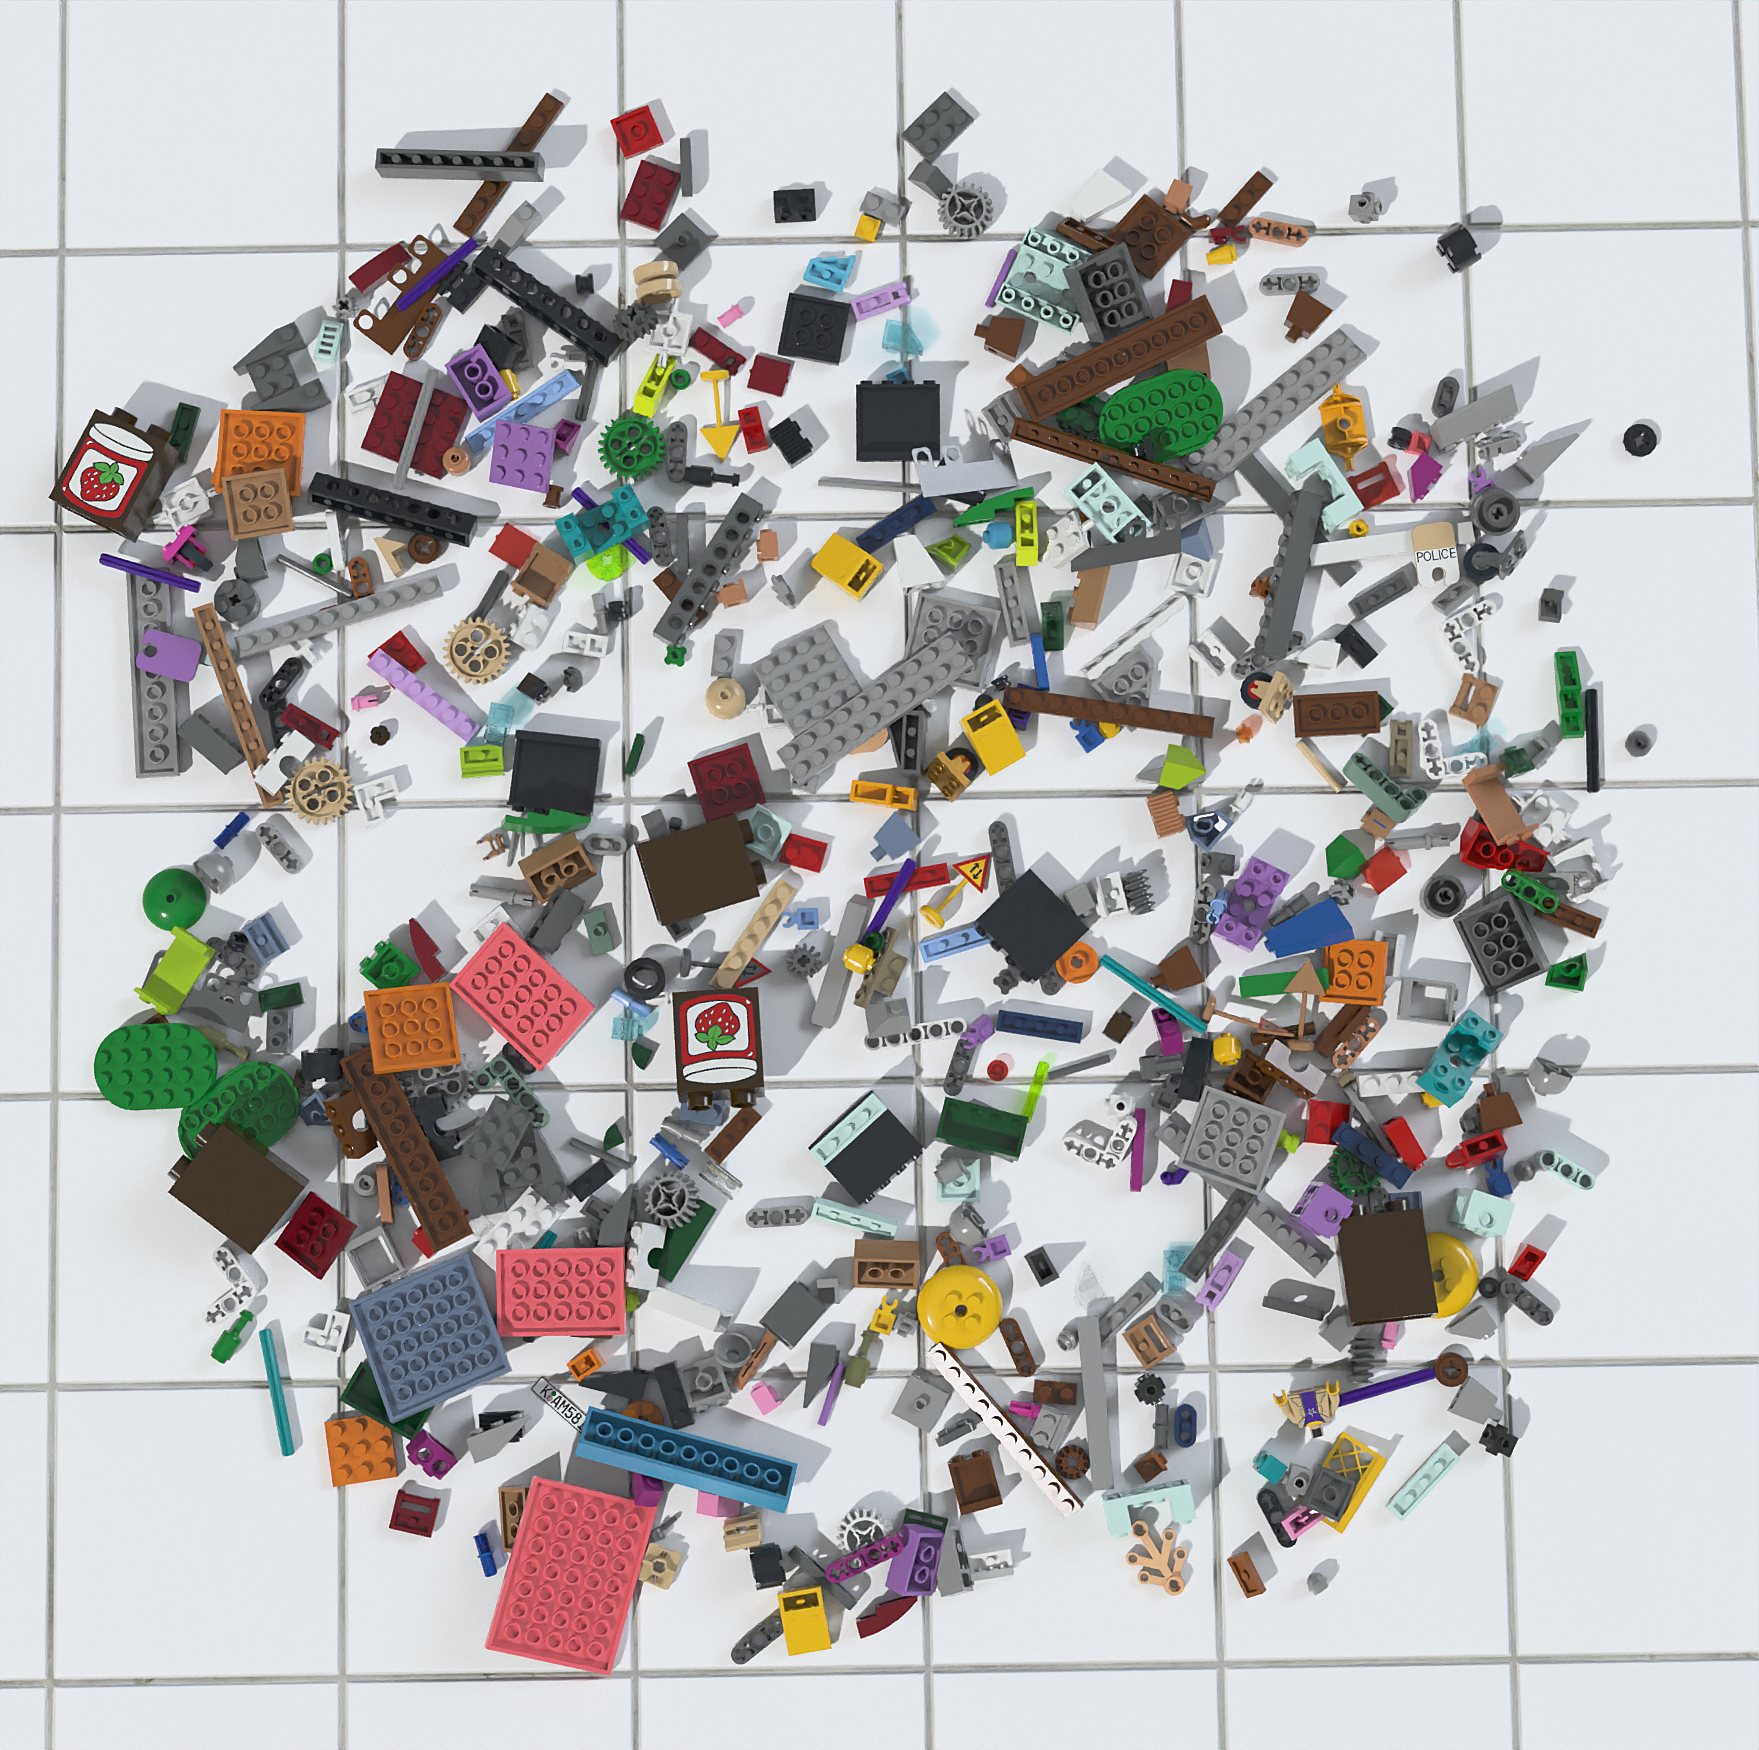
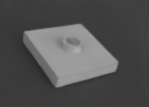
M910 1375L891 1414L930 1434L949 1394Z

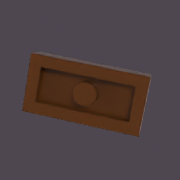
M1034 1379L1032 1401L1076 1405L1078 1384Z

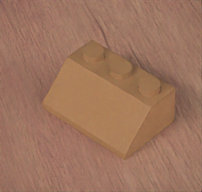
M1110 566L1078 571L1076 578L1080 579L1079 586H1074L1072 599H1075L1074 607H1069L1067 619H1070V626L1094 631Z
M574 832L517 862L524 878L541 905L548 902L558 885L569 890L597 875Z
M855 1239L853 1287L918 1290L919 1241Z
M531 1484L498 1487L502 1552L511 1553Z

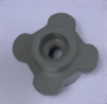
M1008 969L1003 970L999 977L993 979L994 985L1001 989L1003 995H1007L1010 989L1017 987L1019 984L1018 980L1013 978L1011 971Z

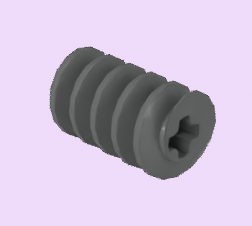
M1147 869L1127 873V876L1122 878V882L1129 883L1124 887V890L1131 891L1126 895V898L1133 899L1128 903V906L1135 907L1130 912L1131 915H1142L1156 911L1151 909L1156 902L1149 901V898L1154 896V894L1146 892L1151 888V885L1144 884V882L1149 880V877L1142 876Z
M1355 1338L1348 1343L1354 1346V1349L1348 1350V1353L1354 1355V1357L1347 1359L1348 1362L1353 1364V1366L1347 1367L1348 1371L1353 1372V1375L1347 1376L1348 1380L1360 1383H1374L1368 1380V1378L1374 1377V1373L1368 1370L1375 1367L1374 1364L1369 1363L1370 1360L1375 1359V1356L1369 1354V1352L1375 1351V1347L1369 1344L1376 1342V1339Z

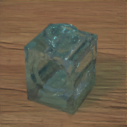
M613 1017L611 1039L638 1042L639 1037H643L644 1025H640V1020Z

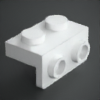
M525 602L519 607L516 620L507 629V640L520 645L530 652H534L553 615L532 603Z
M1209 628L1187 648L1190 652L1189 656L1195 662H1200L1204 666L1206 674L1210 677L1214 676L1216 679L1238 659Z
M1120 871L1092 877L1093 882L1090 883L1093 895L1097 896L1096 910L1098 915L1102 916V919L1130 913Z
M1373 930L1370 941L1389 943L1386 976L1398 978L1406 936Z
M1009 1544L967 1551L972 1585H984L989 1582L1006 1581L1015 1578Z

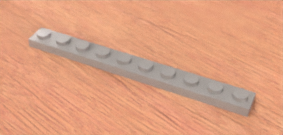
M435 575L234 637L239 656L243 659L434 600L444 595L438 576Z
M1166 1119L1153 1135L1180 1158L1187 1135L1173 1122ZM1199 1175L1226 1200L1229 1199L1236 1189L1230 1185ZM1256 1198L1244 1216L1313 1278H1316L1329 1262Z

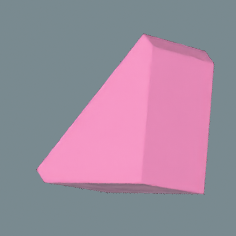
M698 1491L696 1513L716 1518L740 1516L741 1501L705 1491Z
M1300 1503L1287 1510L1281 1523L1290 1538L1295 1540L1326 1516Z

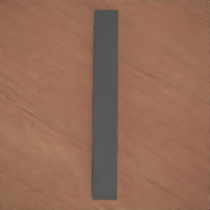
M1252 454L1236 470L1283 522L1289 507L1287 504L1289 495ZM1316 527L1313 544L1329 542ZM1348 562L1321 565L1340 588L1357 574Z

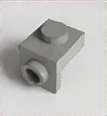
M1537 737L1532 741L1539 752L1524 764L1529 771L1534 768L1539 770L1547 763L1545 759L1553 753L1550 749V743L1545 738Z

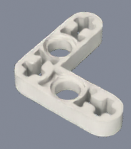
M1484 600L1445 620L1439 627L1440 636L1462 674L1467 673L1473 676L1479 670V661L1468 643L1464 632L1488 621L1496 614V605L1490 600ZM1483 605L1486 608L1490 607L1489 615L1487 613L1480 615L1479 619L1481 620L1479 621L1476 613L1484 608ZM1469 614L1473 617L1472 625H1465L1463 623V615ZM1446 624L1449 627L1453 626V636L1459 635L1460 638H1456L1450 643L1449 639L1452 638L1450 632L1446 633L1444 631ZM1457 642H1461L1465 647L1464 652L1461 654L1454 651V644ZM1467 653L1469 654V656L1466 658L1467 662L1469 664H1474V667H1472V672L1470 669L1466 670L1464 668V666L1467 665L1465 659H1463L1462 661L1459 660V658L1465 656Z
M1425 719L1419 723L1418 732L1426 773L1430 779L1440 780L1466 775L1472 770L1478 769L1476 765H1469L1471 770L1466 771L1464 758H1469L1468 762L1475 761L1476 756H1479L1481 760L1484 759V763H1481L1480 768L1488 765L1487 757L1481 752L1443 759L1436 723L1431 719ZM1426 723L1434 726V729L1431 730V737L1436 736L1437 740L1423 742V738L1428 739L1427 733L1422 731ZM1428 744H1435L1438 747L1435 755H1428L1426 753V746ZM1440 757V761L1436 760L1438 768H1442V771H1439V775L1435 776L1434 773L1429 772L1430 769H1433L1432 761L1427 763V759ZM1455 760L1463 763V768L1459 772L1451 770V763Z
M1132 1116L1121 1117L1106 1147L1079 1134L1068 1132L1062 1138L1061 1148L1067 1154L1099 1169L1113 1172L1119 1167L1136 1133L1137 1121ZM1127 1123L1131 1124L1126 1135L1122 1134L1124 1125ZM1119 1139L1124 1142L1125 1146L1123 1148H1116L1113 1145V1141ZM1070 1140L1074 1141V1144L1072 1146H1068V1142H1070ZM1080 1144H1083L1081 1152L1078 1151ZM1093 1148L1096 1151V1155L1092 1157L1086 1155L1085 1149ZM1100 1153H1102L1103 1155L1101 1157V1160L1099 1161V1155ZM1112 1158L1113 1162L1110 1165L1107 1164V1160Z
M226 1246L215 1249L212 1259L233 1290L203 1312V1323L209 1327L217 1326L252 1301L258 1294L256 1283L234 1252ZM220 1251L222 1253L227 1252L228 1255L226 1256V1259L229 1263L232 1261H234L235 1263L228 1266L226 1270L224 1266L228 1264L225 1262V1260L218 1259L220 1257ZM234 1267L241 1271V1276L237 1280L230 1277V1270ZM244 1286L252 1287L251 1296L245 1295L239 1298L234 1294L236 1291L238 1295L242 1294L245 1291ZM227 1298L235 1300L236 1306L233 1310H228L225 1307V1300ZM220 1308L226 1314L225 1316L223 1315V1313L217 1315L215 1317L217 1320L216 1322L214 1320H208V1318L210 1317L209 1312L215 1313L218 1310H220Z

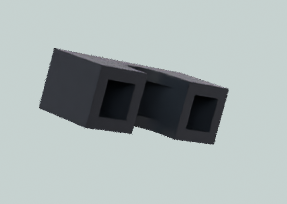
M439 1090L417 1097L413 1106L414 1113L417 1118L420 1117L422 1122L421 1128L428 1138L438 1161L461 1155L464 1146L461 1145L458 1149L454 1148L461 1140L457 1128L443 1130L436 1123L437 1119L447 1116L449 1111L443 1091Z
M676 1360L656 1366L654 1372L673 1429L678 1430L695 1424L696 1420L693 1412L689 1409Z

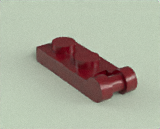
M698 327L689 340V347L721 369L728 370L729 374L733 377L739 372L738 368L740 365H744L747 361L743 355L737 353L701 327ZM730 357L734 359L731 365L726 363Z
M289 703L279 720L330 751L334 747L333 742L336 737L339 738L341 735L340 731L292 703ZM323 730L329 732L325 740L320 737Z

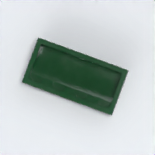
M945 1096L934 1141L1018 1162L1029 1117Z
M702 1199L696 1201L700 1208H694L693 1212L696 1213V1216H689L691 1222L687 1223L684 1221L683 1227L676 1225L675 1229H671L668 1226L666 1228L663 1248H653L648 1253L647 1261L649 1266L659 1270L658 1275L670 1283L675 1279L717 1211V1208ZM671 1209L669 1212L666 1211L664 1215L671 1216L676 1214L677 1211Z
M365 1361L360 1362L339 1399L410 1441L423 1429L436 1407L434 1405L398 1422L391 1423L371 1366Z

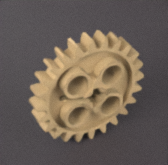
M469 617L468 624L464 620H460L461 627L454 624L455 632H447L451 639H444L448 643V647L442 648L448 651V654L444 655L443 658L450 660L445 665L446 667H453L450 673L458 672V680L464 676V683L466 684L472 679L473 685H477L478 680H480L482 685H485L486 678L493 682L492 675L498 678L501 677L499 670L506 671L503 663H510L505 657L512 654L506 651V648L510 647L511 644L504 642L508 635L501 636L504 629L496 630V622L490 626V619L488 618L482 623L481 617H477L476 622H474L472 617ZM476 630L481 631L483 634L480 642H476L473 638ZM488 638H491V642L480 649L481 655H474L466 664H463V660L474 653L473 647H481ZM460 644H464L467 647V653L464 656H461L457 651ZM490 646L495 647L497 650L494 658H490L487 655V649ZM474 660H478L481 664L478 672L473 671L471 668Z
M313 757V763L305 759L306 766L303 767L297 764L299 771L291 770L294 778L287 779L291 782V785L285 786L286 789L290 790V793L286 794L285 797L292 799L287 805L295 806L291 812L294 814L300 812L298 815L299 819H303L306 816L305 822L308 824L312 819L314 825L317 826L320 820L323 825H327V819L335 823L334 816L343 818L340 812L342 810L348 812L345 805L353 804L348 800L349 797L355 796V794L349 792V789H352L355 785L348 784L353 778L345 776L348 772L347 769L340 770L342 764L337 763L334 766L333 759H330L328 763L325 757H322L320 762L316 757ZM324 772L330 773V779L327 782L321 781V775ZM307 780L310 781V788L307 791H303L301 788L302 783ZM337 782V786L327 788L331 786L333 783ZM318 787L324 789L321 791V796L316 793L318 792ZM337 791L338 799L331 802L329 800L330 793ZM313 794L303 800V796ZM313 800L319 801V806L316 810L310 809V803Z

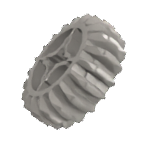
M966 182L963 183V188H960L957 183L955 184V190L949 187L947 189L948 194L943 193V200L938 202V206L941 207L937 210V214L941 215L939 222H945L943 229L950 228V235L957 232L956 238H960L961 234H964L965 239H968V234L975 238L976 231L983 234V227H989L988 221H992L993 216L991 213L994 212V208L990 206L992 200L987 199L988 193H982V187H978L975 190L974 183L971 184L970 188L967 187ZM962 197H970L973 199L964 200ZM954 201L956 203L955 207L957 208V210L951 217L948 209L951 203ZM978 205H981L983 213L977 221L974 211ZM962 209H964V210H968V209H969V213H967L966 211H964V212L962 213ZM966 221L969 225H962L959 222Z
M672 1170L668 1172V1175L662 1172L661 1179L654 1177L655 1184H648L651 1190L645 1191L648 1198L643 1200L644 1203L649 1204L644 1208L646 1212H650L648 1217L652 1220L654 1219L655 1224H661L664 1227L669 1226L671 1229H675L676 1225L683 1227L684 1221L687 1223L691 1222L689 1216H696V1213L693 1212L694 1208H700L696 1204V1201L701 1199L700 1196L695 1195L700 1191L699 1188L694 1187L696 1182L690 1180L689 1175H683L680 1171L675 1173ZM674 1183L681 1184L679 1188L673 1190L667 1188V1186ZM671 1209L677 1211L676 1214L671 1216L663 1215L665 1211L669 1212Z

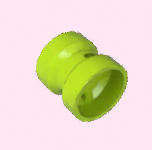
M1282 1128L1275 1148H1286L1288 1153L1295 1154L1301 1134L1295 1132L1290 1134L1286 1129Z

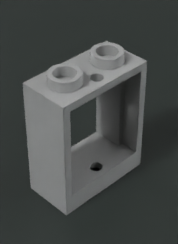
M1402 977L1396 1020L1451 1026V1022H1454L1456 1018V1010H1453L1454 1001L1458 999L1456 983ZM1413 985L1446 989L1442 1020L1409 1015Z
M380 1225L347 1242L344 1246V1250L365 1291L372 1290L374 1293L385 1287L383 1283L389 1280L393 1283L403 1278L402 1273L407 1271L385 1225ZM382 1236L398 1269L371 1283L355 1250Z

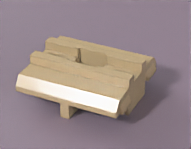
M760 1512L724 1520L723 1540L725 1541L726 1552L740 1549L747 1551L749 1547L761 1545L763 1532Z
M650 1542L638 1575L639 1580L664 1590H669L682 1554ZM656 1561L665 1563L662 1572L654 1569Z

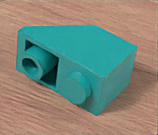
M1266 1450L1262 1453L1258 1452L1252 1461L1254 1463L1252 1468L1275 1485L1288 1469L1285 1464Z

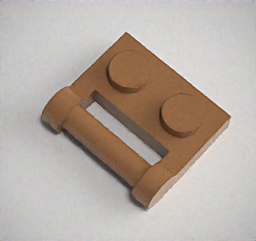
M1463 673L1461 678L1462 684L1448 713L1483 727L1499 687L1477 679L1470 674ZM1471 684L1475 686V689L1465 712L1461 710V707Z
M1151 1313L1122 1333V1336L1146 1371L1177 1350L1175 1344H1171L1157 1323V1317L1154 1313ZM1150 1326L1164 1347L1163 1351H1158L1144 1330V1327Z

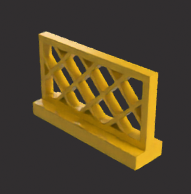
M1345 1432L1341 1433L1322 1464L1323 1467L1329 1469V1461L1340 1457L1343 1470L1335 1472H1344L1346 1478L1347 1471L1359 1469L1361 1478L1355 1485L1356 1487L1351 1494L1340 1522H1331L1327 1518L1321 1520L1341 1534L1345 1531L1388 1461ZM1344 1437L1352 1442L1354 1452L1341 1453L1340 1443ZM1355 1444L1363 1450L1357 1451ZM1338 1448L1339 1455L1333 1456ZM1368 1452L1374 1457L1370 1464L1360 1466L1357 1453ZM1355 1454L1358 1467L1345 1469L1342 1456ZM1367 1467L1364 1474L1362 1475L1361 1468ZM1302 1496V1498H1301V1500L1299 1501L1298 1504H1300V1503L1302 1502L1304 1496Z

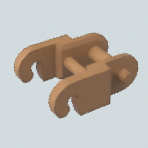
M497 833L493 838L490 835L476 841L477 844L488 841L492 848V854L488 855V857H483V861L499 856V852L502 851L504 853L508 849L507 846L504 847L501 840L503 834L499 835ZM497 840L500 849L495 850L492 841Z

